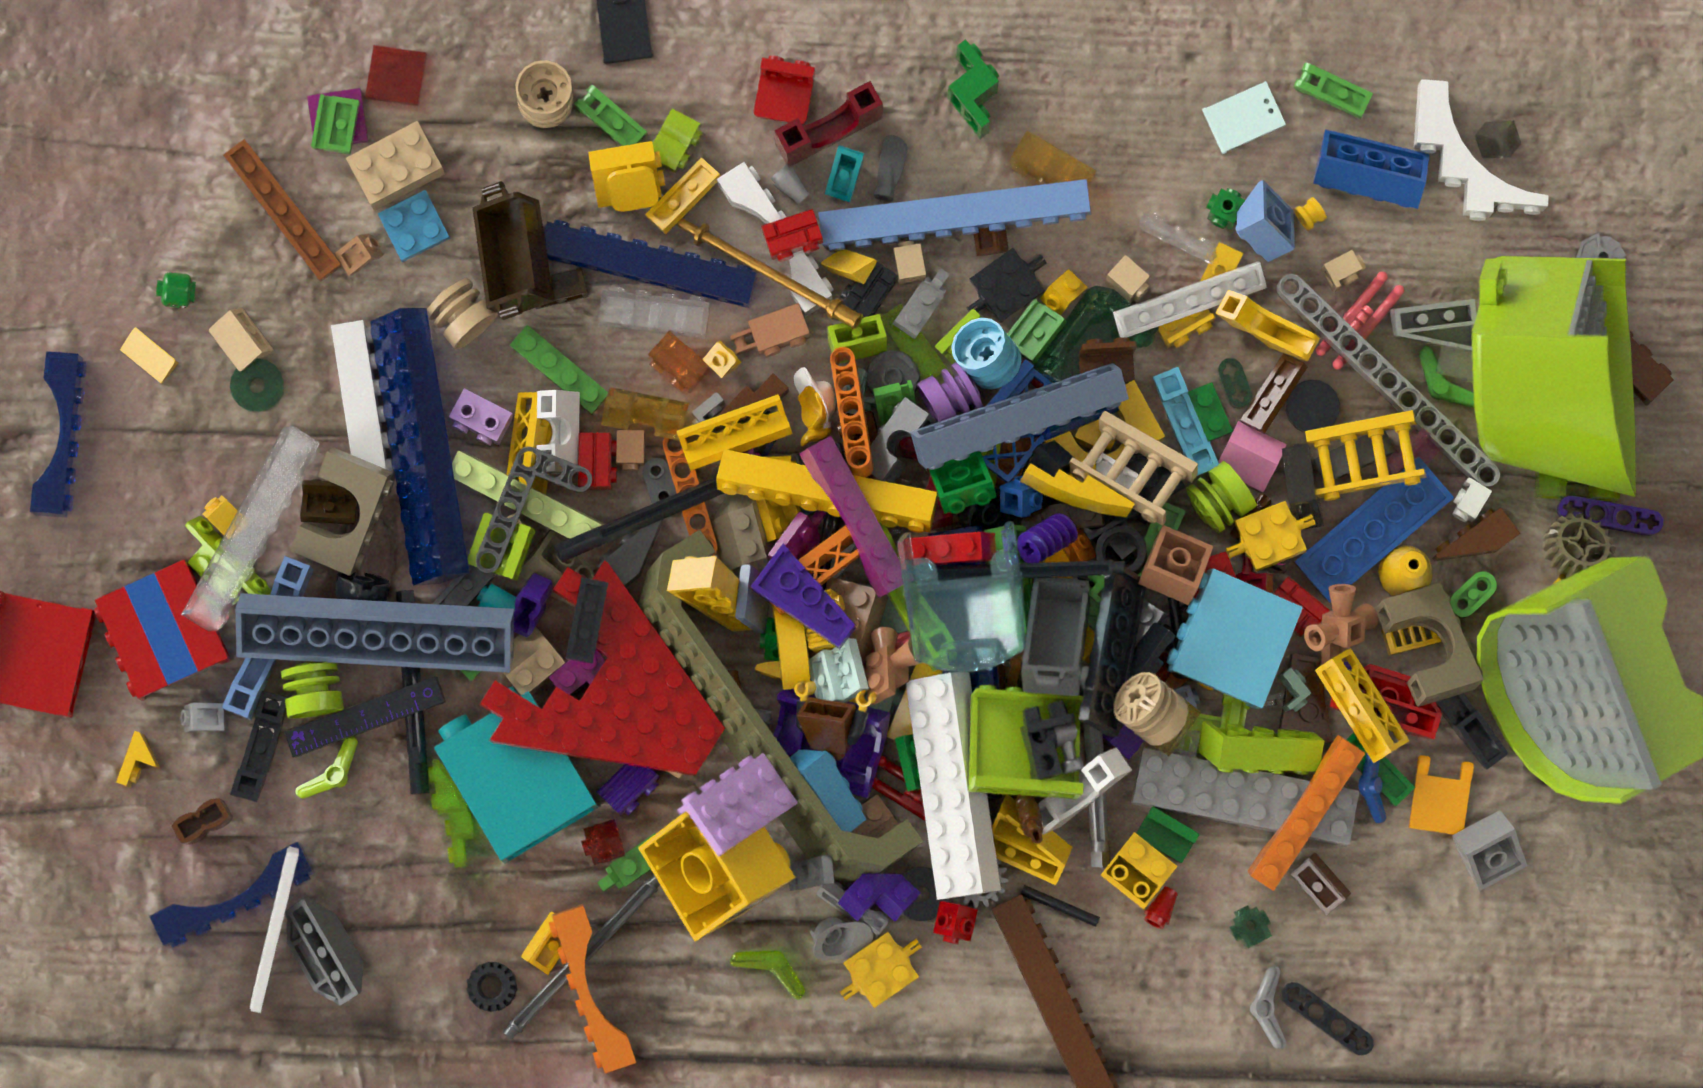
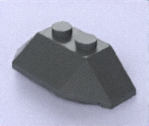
M307 897L285 911L287 918V944L313 990L323 997L335 1001L339 1006L362 992L363 960L337 915Z

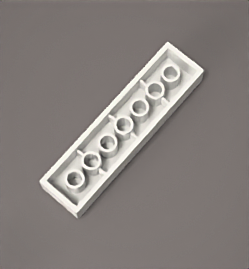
M951 672L909 680L906 683L937 900L1000 891L1001 887L987 793L969 792L970 703L972 694L969 672Z

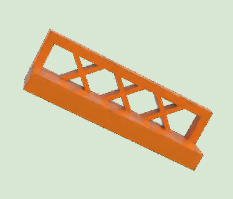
M845 525L800 558L799 562L810 575L814 573L813 578L822 585L859 558L860 555L858 549L851 554L841 553L854 543ZM836 557L835 565L830 570L819 569L829 560ZM773 604L780 615H782L784 611Z

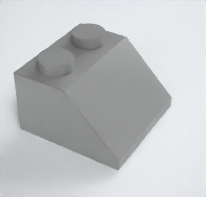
M1501 810L1452 835L1458 853L1479 891L1528 866L1516 831Z

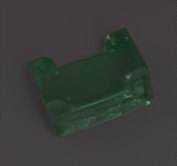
M1098 285L1091 287L1066 318L1067 323L1034 364V369L1052 383L1079 375L1078 353L1082 344H1087L1086 341L1091 339H1102L1103 343L1114 342L1113 339L1120 338L1113 312L1132 306V304L1114 289ZM1159 327L1127 338H1130V341H1137V348L1147 347L1154 341L1155 333ZM1104 408L1096 410L1095 414L1102 411Z

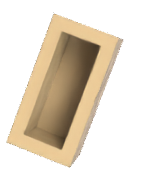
M1125 255L1108 273L1104 285L1129 306L1133 300L1138 303L1147 293L1149 288L1147 283L1150 276Z

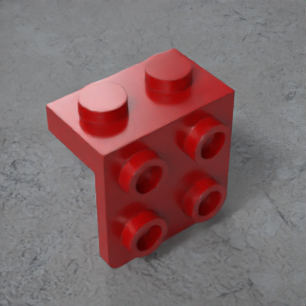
M770 55L768 58L762 57L760 65L761 75L753 111L754 115L758 118L786 123L799 118L801 124L804 125L807 120L814 84L815 67H812L809 62L801 60L790 63L784 62V58Z

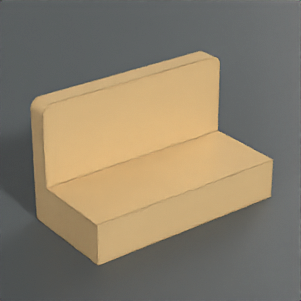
M243 308L229 310L209 328L211 335L238 371L245 370L257 358L267 357L274 351Z

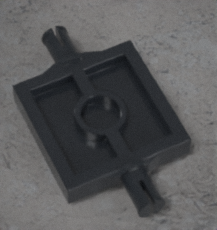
M1011 248L976 273L969 281L977 290L979 299L966 307L968 312L974 309L978 313L986 307L1002 323L1034 300V298L1044 293V289L1036 280L1034 273L1047 264L1045 259L1041 261L1043 256L1039 255L1030 263H1027L1020 258L1014 248Z

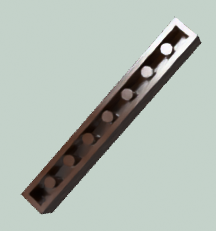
M1021 894L992 908L991 911L1075 1088H1119L1113 1073L1107 1074L1103 1066L1107 1061L1101 1048L1095 1049L1091 1041L1095 1036L1089 1023L1083 1024L1079 1014L1083 1013V1010L1077 998L1071 999L1067 989L1071 988L1065 973L1059 974L1055 964L1059 963L1054 949H1047L1043 940L1047 938L1046 932L1042 924H1036L1031 915L1035 913V909L1030 899H1024Z

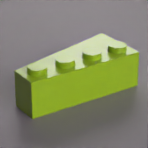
M1203 721L1198 752L1214 764L1217 770L1231 773L1234 772V769H1242L1248 773H1259V770H1268V772L1274 774H1284V771H1293L1296 774L1308 775L1309 772H1316L1321 762L1325 740L1314 732L1278 729L1276 734L1273 730L1260 726H1253V730L1249 731L1246 728L1238 727L1237 724L1226 723L1225 728H1219L1213 725V721Z

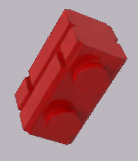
M813 209L761 226L772 260L778 258L779 262L787 261L794 257L793 253L803 250L804 253H811L820 248L819 245L823 244L822 234Z
M579 433L578 465L589 470L592 475V483L588 490H612V483H617V467H612V456L617 455V440H612L611 433ZM578 472V487H584L588 483V478L586 474Z
M1289 576L1273 593L1278 597L1303 607L1293 631L1299 637L1303 636L1307 626L1320 624L1322 615L1330 611V609Z

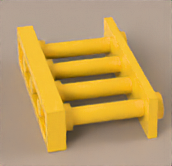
M1413 410L1305 431L1307 443L1318 448L1325 488L1316 489L1317 496L1324 498V501L1340 499V494L1401 482H1404L1406 486L1421 483L1422 478H1427L1424 469L1416 470L1409 434L1411 426L1417 425ZM1395 429V432L1399 435L1405 472L1389 475L1382 436L1384 431ZM1368 434V438L1372 440L1378 477L1362 480L1355 441H1357V436ZM1341 440V443L1345 444L1351 483L1335 486L1328 446L1331 445V441Z

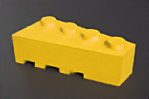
M687 556L682 560H673L667 588L669 593L732 632L752 630L735 617L739 578L717 556L703 558Z

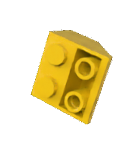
M1134 832L1100 876L1144 910L1177 868V865Z

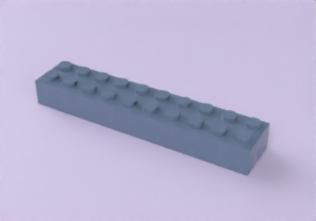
M241 593L236 605L237 657L510 673L514 659V609Z

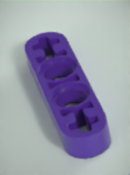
M1577 496L1564 497L1557 505L1559 517H1565L1567 510L1563 509V506H1566L1569 502H1572V506L1578 509L1583 507L1582 503L1586 504L1584 519L1590 517L1589 511L1591 507H1601L1604 511V517L1600 520L1601 528L1652 536L1663 527L1661 514L1650 509ZM1574 511L1572 514L1576 517V515L1582 514V512ZM1619 511L1629 513L1631 521L1628 525H1620L1617 522L1616 515ZM1636 513L1640 514L1638 518L1640 520H1647L1649 516H1652L1653 521L1657 522V526H1653L1649 530L1647 524L1638 523L1637 528H1634L1633 526L1637 520Z

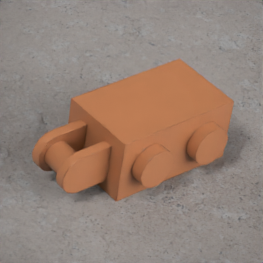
M797 303L749 320V329L730 336L731 341H734L737 347L735 350L736 355L757 349L759 356L765 354L766 357H770L780 353V348L790 345L791 348H795L805 344V339L810 338V333L800 305ZM752 335L754 343L747 345L745 337Z

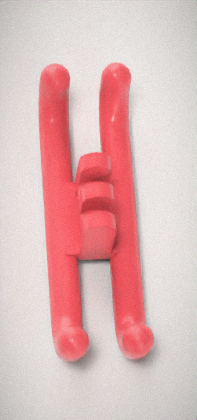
M1383 271L1376 275L1342 317L1365 340L1404 293V287L1397 285L1375 312L1367 306L1368 302L1387 280L1388 276ZM1336 325L1330 332L1335 331ZM1352 339L1344 349L1348 351L1354 350L1355 341ZM1323 340L1317 346L1316 354L1324 356L1331 346ZM1338 355L1332 363L1333 368L1340 370L1347 361Z

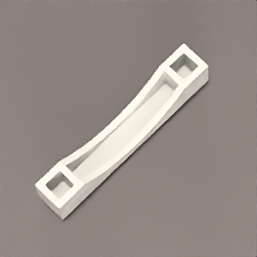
M745 162L717 179L718 186L732 207L756 216L765 224L786 218L782 210L777 212L772 205L775 200L767 188L762 190L757 181L761 179L753 166L748 168ZM803 250L793 253L794 257L789 259L791 279L832 300L831 292L834 289L826 277L821 279L816 270L819 266L812 255L806 256ZM790 290L792 298L796 304L799 303L805 317L820 308L818 305Z

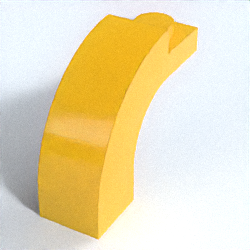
M771 603L783 690L794 689L795 685L801 681H805L806 686V683L810 682L804 625L786 612L780 615Z

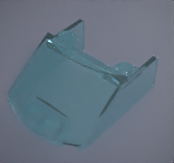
M1013 521L1007 522L1001 530L1004 549L997 551L991 559L992 575L939 581L936 565L927 558H913L910 533H904L898 540L897 545L914 660L920 664L922 662L936 667L935 669L945 671H976L999 665L1024 649L1022 572H1020Z

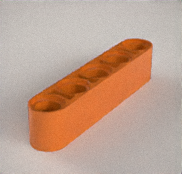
M839 347L832 352L830 362L846 460L852 475L866 478L872 474L874 463L858 366L853 351L847 347ZM843 360L850 361L846 366H838ZM846 385H853V386H854V387H853L851 390H849V391H843V390H842L843 387L846 386ZM851 409L858 410V412L855 415H846V413ZM855 434L862 435V437L859 440H850V438ZM858 459L866 460V462L860 466L854 465L855 461Z

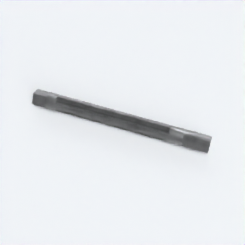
M1089 663L1082 666L1081 696L1084 695ZM1083 722L1085 760L1087 765L1098 755L1104 753L1103 734ZM1106 791L1088 805L1091 867L1097 868L1107 867L1110 863Z

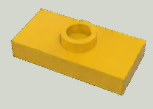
M1219 242L1200 281L1235 270L1243 253Z

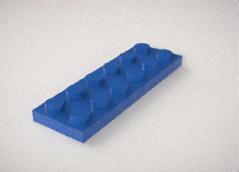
M1420 457L1414 460L1416 470L1424 469L1427 477L1422 478L1421 483L1406 486L1404 482L1383 486L1294 561L1328 603H1331L1330 586L1335 584L1352 585L1454 498Z

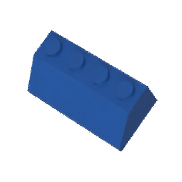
M1325 129L1313 184L1320 185L1326 189L1333 188L1346 191L1351 195L1371 197L1376 201L1396 203L1405 208L1412 207L1418 209L1426 184L1430 154Z

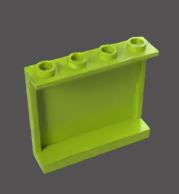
M992 685L979 686L971 694L969 792L1078 799L1083 794V783L1079 782V770L1066 774L1062 772L1055 777L1043 780L1031 779L1029 772L1031 767L1020 728L1024 726L1023 710L1039 706L1042 720L1050 719L1047 705L1063 700L1068 714H1074L1077 736L1073 743L1076 758H1080L1079 717L1083 696L1023 692V689L1019 687L996 690V687ZM1057 747L1056 752L1061 767V763L1065 759L1061 748Z

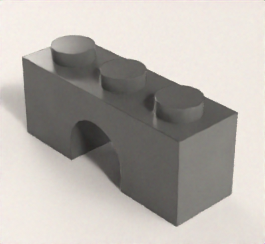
M904 397L902 402H899L894 407L888 422L879 428L877 437L871 444L874 463L872 474L881 481L895 483L907 466L896 455L898 443L906 437H911V431L937 423L938 420ZM861 459L858 465L864 464L866 460Z

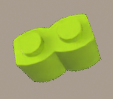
M671 109L653 142L654 152H660L662 166L676 173L679 168L682 170L685 168L690 158L687 152L691 145L696 146L703 132L700 131L701 123L674 109Z

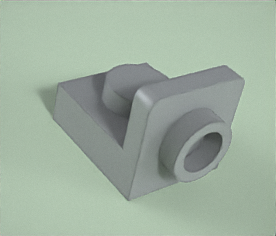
M717 392L692 411L694 420L691 422L693 425L705 421L708 417L710 419L721 413L724 400Z
M190 703L185 705L180 717L181 725L184 726V732L224 731V709L222 708L224 703Z

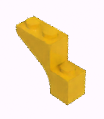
M1230 290L1227 291L1216 311V314L1232 327L1251 333L1269 348L1307 362L1320 340V337L1271 313L1249 297Z

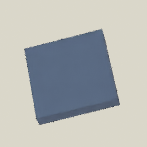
M742 565L735 617L756 633H766L769 601L751 589V585L760 572L751 565Z

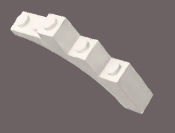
M1421 79L1417 92L1414 148H1419L1420 152L1436 153L1437 150H1440L1438 182H1445V186L1460 187L1461 184H1465L1463 215L1470 216L1471 220L1483 221L1486 220V217L1490 218L1494 207L1499 212H1513V209L1524 210L1525 214L1537 215L1540 214V211H1544L1548 206L1549 195L1527 192L1507 184L1485 169L1467 149L1453 122L1449 105L1448 81Z

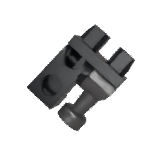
M1063 700L1047 705L1050 719L1042 720L1039 706L1022 711L1024 726L1020 730L1029 758L1031 779L1043 780L1055 777L1062 772L1066 774L1084 768L1082 759L1076 758L1073 740L1077 736V729L1074 723V714H1068ZM1057 747L1061 748L1065 759L1061 763V767L1056 752Z

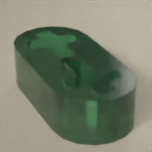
M1227 358L1218 367V378L1229 405L1236 409H1242L1250 403L1252 392L1240 362L1233 358ZM1227 364L1231 368L1236 367L1237 369L1234 373V382H1232L1229 374H1223ZM1236 385L1240 393H1246L1243 403H1240L1238 399L1233 400L1232 398L1236 393L1234 388Z

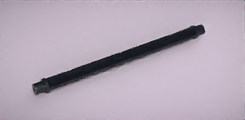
M1111 559L1107 561L916 566V568H906L905 571L910 580H916L917 582L1114 576V574L1125 573V562Z

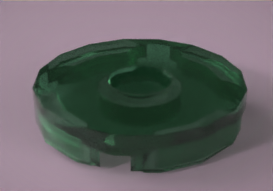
M256 359L243 371L235 369L231 376L230 390L232 397L241 408L254 413L271 410L280 402L284 395V379L274 364L264 359ZM255 379H262L265 383L264 389L259 393H254L250 389V384Z

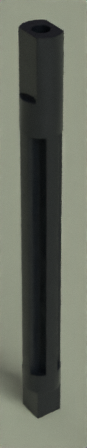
M716 477L558 543L554 545L556 555L562 562L725 493L717 490Z
M414 590L396 592V601L415 603ZM401 666L403 688L421 682L419 667ZM421 711L405 717L411 795L430 793L424 713Z

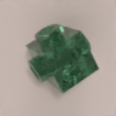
M1247 905L1234 912L1236 918L1230 920L1232 926L1229 929L1235 941L1241 940L1245 949L1272 936L1267 927L1271 923L1264 910L1259 911L1257 907L1250 909ZM1247 921L1253 923V930L1247 929Z

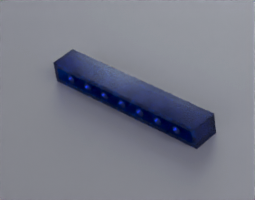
M554 220V223H546L544 236L548 260L745 308L750 307L757 274L752 272L753 269L748 266L738 264L735 268L727 266V262L721 259L711 258L710 261L700 259V255L692 252H685L682 255L674 253L673 248L663 245L653 248L649 247L646 241L633 239L632 242L622 240V236L614 233H606V236L596 234V230L590 227L571 228L569 223L561 220Z

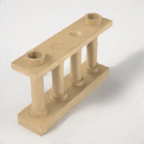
M1104 411L1099 418V430L1102 435L1083 462L1072 457L1070 460V473H1072L1076 480L1082 483L1088 475L1135 503L1133 509L1140 512L1144 519L1151 523L1157 522L1163 526L1166 522V511L1162 507L1180 480L1186 479L1191 483L1198 474V463ZM1116 439L1123 443L1125 448L1107 475L1104 476L1092 469V467L1109 442ZM1140 453L1147 457L1148 462L1131 487L1127 489L1115 482L1133 454ZM1163 466L1170 470L1171 476L1151 503L1139 496V493L1156 468Z

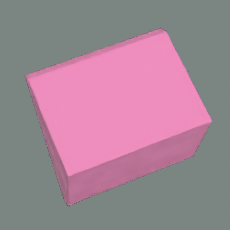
M1238 421L1218 463L1220 464L1222 461L1227 462L1247 486L1263 493L1287 444Z

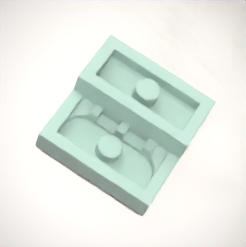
M848 638L841 649L837 647L832 650L823 649L808 660L811 680L816 684L815 696L817 699L845 703L855 698L860 691L869 689L856 639Z

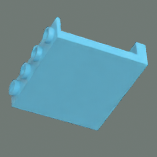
M1216 569L1207 570L1202 576L1197 597H1193L1188 605L1187 613H1189L1187 622L1186 624L1182 623L1178 630L1177 638L1179 642L1176 649L1172 648L1167 657L1166 663L1169 664L1167 671L1176 672L1245 702L1247 706L1254 709H1262L1303 607Z

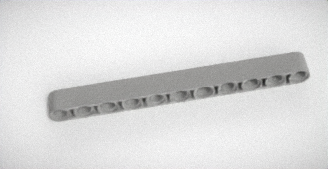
M1295 274L1286 275L1279 281L1276 289L1279 297L1399 412L1413 410L1417 425L1413 426L1467 478L1470 477L1486 488L1498 482L1500 478L1498 467L1307 283ZM1284 282H1294L1297 287L1296 293H1286L1283 288ZM1305 300L1314 301L1316 304V311L1314 313H1308L1304 310L1303 302ZM1326 318L1332 319L1336 324L1335 331H1326L1322 325L1323 320ZM1344 337H1350L1355 341L1354 350L1348 351L1344 349L1342 345ZM1363 356H1370L1374 359L1375 366L1373 369L1369 370L1363 367ZM1387 374L1393 377V388L1389 389L1383 386L1381 382L1383 375ZM1408 393L1412 395L1414 399L1412 407H1406L1402 404V394ZM1423 412H1429L1433 416V424L1431 426H1425L1421 422V414ZM1442 431H1448L1452 434L1453 442L1450 445L1442 443L1440 439ZM1463 449L1470 451L1473 458L1470 464H1466L1460 459V452ZM1482 468H1486L1492 473V479L1489 483L1482 481L1479 474Z

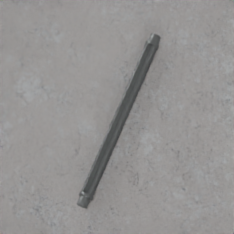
M654 874L644 881L645 883L589 940L585 964L654 892L658 891L657 888L660 886V883ZM568 963L513 1020L509 1021L510 1024L502 1032L510 1040L518 1033L521 1034L522 1029L568 983L566 975L571 973Z

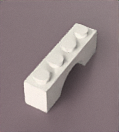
M1117 748L1098 755L1081 769L1082 773L1079 775V782L1083 783V794L1078 799L1047 797L1038 804L1043 817L1042 835L1060 828L1132 771Z

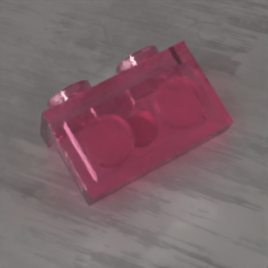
M1422 428L1418 433L1413 430L1410 433L1414 460L1420 457L1428 465L1439 453L1440 449L1429 440L1431 434L1427 430ZM1396 450L1388 458L1389 475L1398 474L1404 469L1402 452L1399 453Z

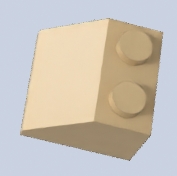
M535 627L529 637L526 638L518 635L514 639V659L510 673H503L521 695L527 691L533 694L550 681L549 676L562 667L565 661Z

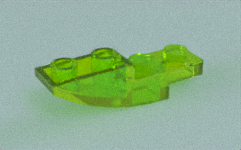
M434 759L432 760L433 766L428 767L430 783H435L436 791L435 794H431L432 808L437 810L440 816L449 815V819L445 820L446 836H451L452 847H448L449 863H454V868L456 869L468 868L465 840L476 839L470 810L446 767L441 761Z

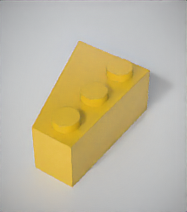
M1006 794L992 824L996 859L1056 885L1073 847L1054 831L1042 835L1043 840L1040 843H1033L1032 839L1024 834L1020 825L1015 800Z

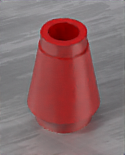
M1164 886L1162 891L1145 910L1146 916L1144 920L1155 928L1164 929L1165 925H1169L1178 893Z

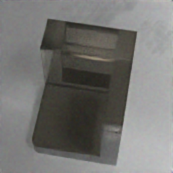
M1514 120L1486 122L1475 134L1481 157L1484 159L1509 158L1521 145Z

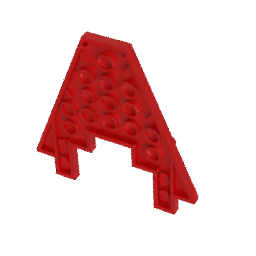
M604 560L593 577L594 580L609 582L595 649L607 657L604 664L580 701L556 687L542 709L495 680L480 702L482 707L502 719L489 741L495 744L696 776L725 728L609 563ZM567 567L552 592L576 606L581 577L583 576Z

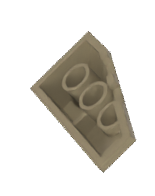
M550 529L526 558L520 575L527 581L533 573H536L551 580L554 589L567 567L588 579H593L596 568L591 562L587 564L581 555L562 562L556 555L554 545L569 538ZM551 593L550 596L576 608L575 605L560 597L556 593Z

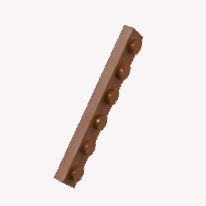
M245 139L223 154L320 282L342 266Z

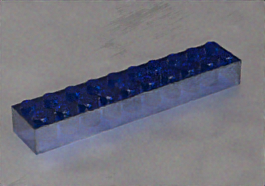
M399 308L370 321V333L374 343L375 362L379 374V388L382 392L383 413L386 417L387 438L391 448L392 468L395 473L396 493L399 497L400 519L404 528L405 548L408 553L409 573L412 578L413 586L441 584L469 574L470 571L427 308Z

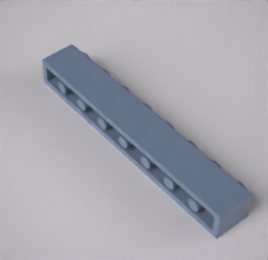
M1114 363L911 431L910 433L918 462L925 468L936 469L942 467L946 461L952 459L963 460L968 458L970 453L992 450L996 444L1016 442L1020 439V436L1025 434H1039L1044 432L1046 427L1068 424L1072 418L1078 416L1089 417L1094 415L1096 410L1105 407L1108 409L1118 407L1122 401L1129 398L1121 369Z

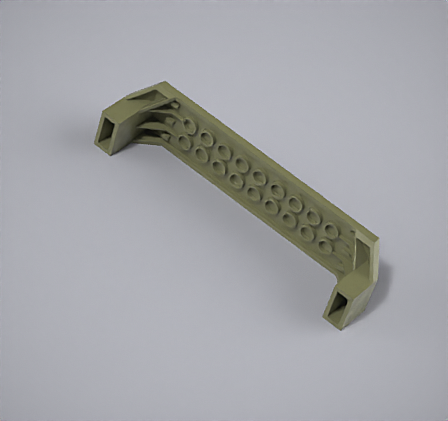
M701 530L696 531L663 552L649 568L638 606L725 729L720 737L737 761L741 762L750 755L755 759L764 753L798 802L795 806L778 816V818L807 859L831 855L834 881L855 882L862 874H881L923 842L908 819L880 838L842 831L681 607L682 600L667 591L673 560H682L687 556L697 558L711 557L716 552Z

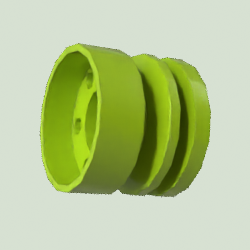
M1222 461L1208 472L1213 484L1210 485L1200 477L1196 481L1199 489L1193 484L1186 487V492L1196 513L1218 534L1225 530L1222 520L1229 526L1234 523L1230 513L1231 510L1240 517H1243L1257 506L1246 484L1225 461Z
M313 661L297 664L292 668L281 671L282 679L294 680L283 684V690L296 691L295 696L285 699L287 718H309L344 710L342 692L329 690L328 686L340 681L339 676H327V674L338 671L337 663Z

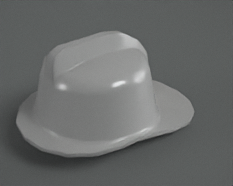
M835 917L823 920L817 927H813L810 930L813 942L815 943L814 955L821 961L850 958L873 940V931L869 925L864 922L845 923Z

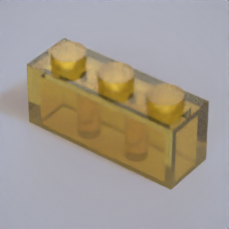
M1026 131L1010 158V164L1013 165L1012 169L1023 176L1029 174L1036 178L1035 182L1038 185L1087 179L1089 187L1096 175V170L1029 131Z

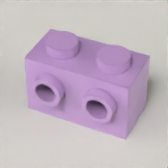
M464 388L449 418L454 422L452 426L465 434L470 430L478 435L476 437L477 440L491 446L492 442L497 445L500 444L514 416L511 412Z

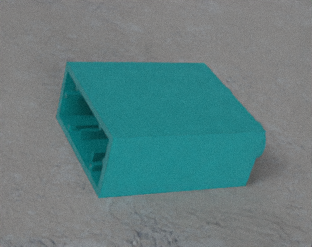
M514 686L509 687L510 690L517 693ZM529 691L521 695V697L539 707ZM491 712V714L472 724L467 714H464L438 730L444 742L435 746L434 749L499 859L504 864L599 808L568 755L492 743L489 740L502 719Z

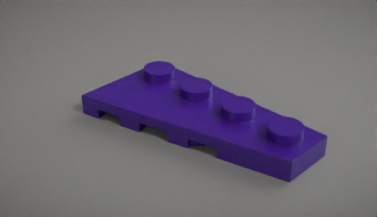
M784 543L751 585L753 591L838 649L842 648L856 629L851 619L830 598L822 586L808 573Z

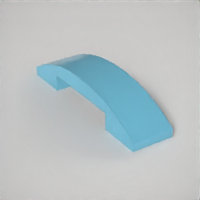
M1179 367L1154 376L1153 380L1183 455L1198 463L1197 476L1210 471L1219 463L1210 441L1208 442Z

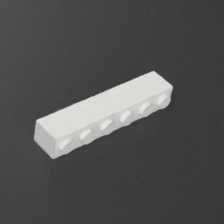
M363 320L331 325L351 455L387 469L394 474L392 459H387L385 449L390 448L388 433L382 431L381 422H385L386 419L384 407L378 405L377 396L382 394L379 379L374 380L373 369H377L375 353L370 354L369 343H373L371 327H366Z

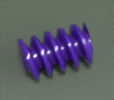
M1056 513L1020 534L1017 547L1021 558L1026 563H1040V561L1046 560L1047 557L1054 555V553L1061 551L1062 548L1076 541L1078 535L1076 526L1066 515Z

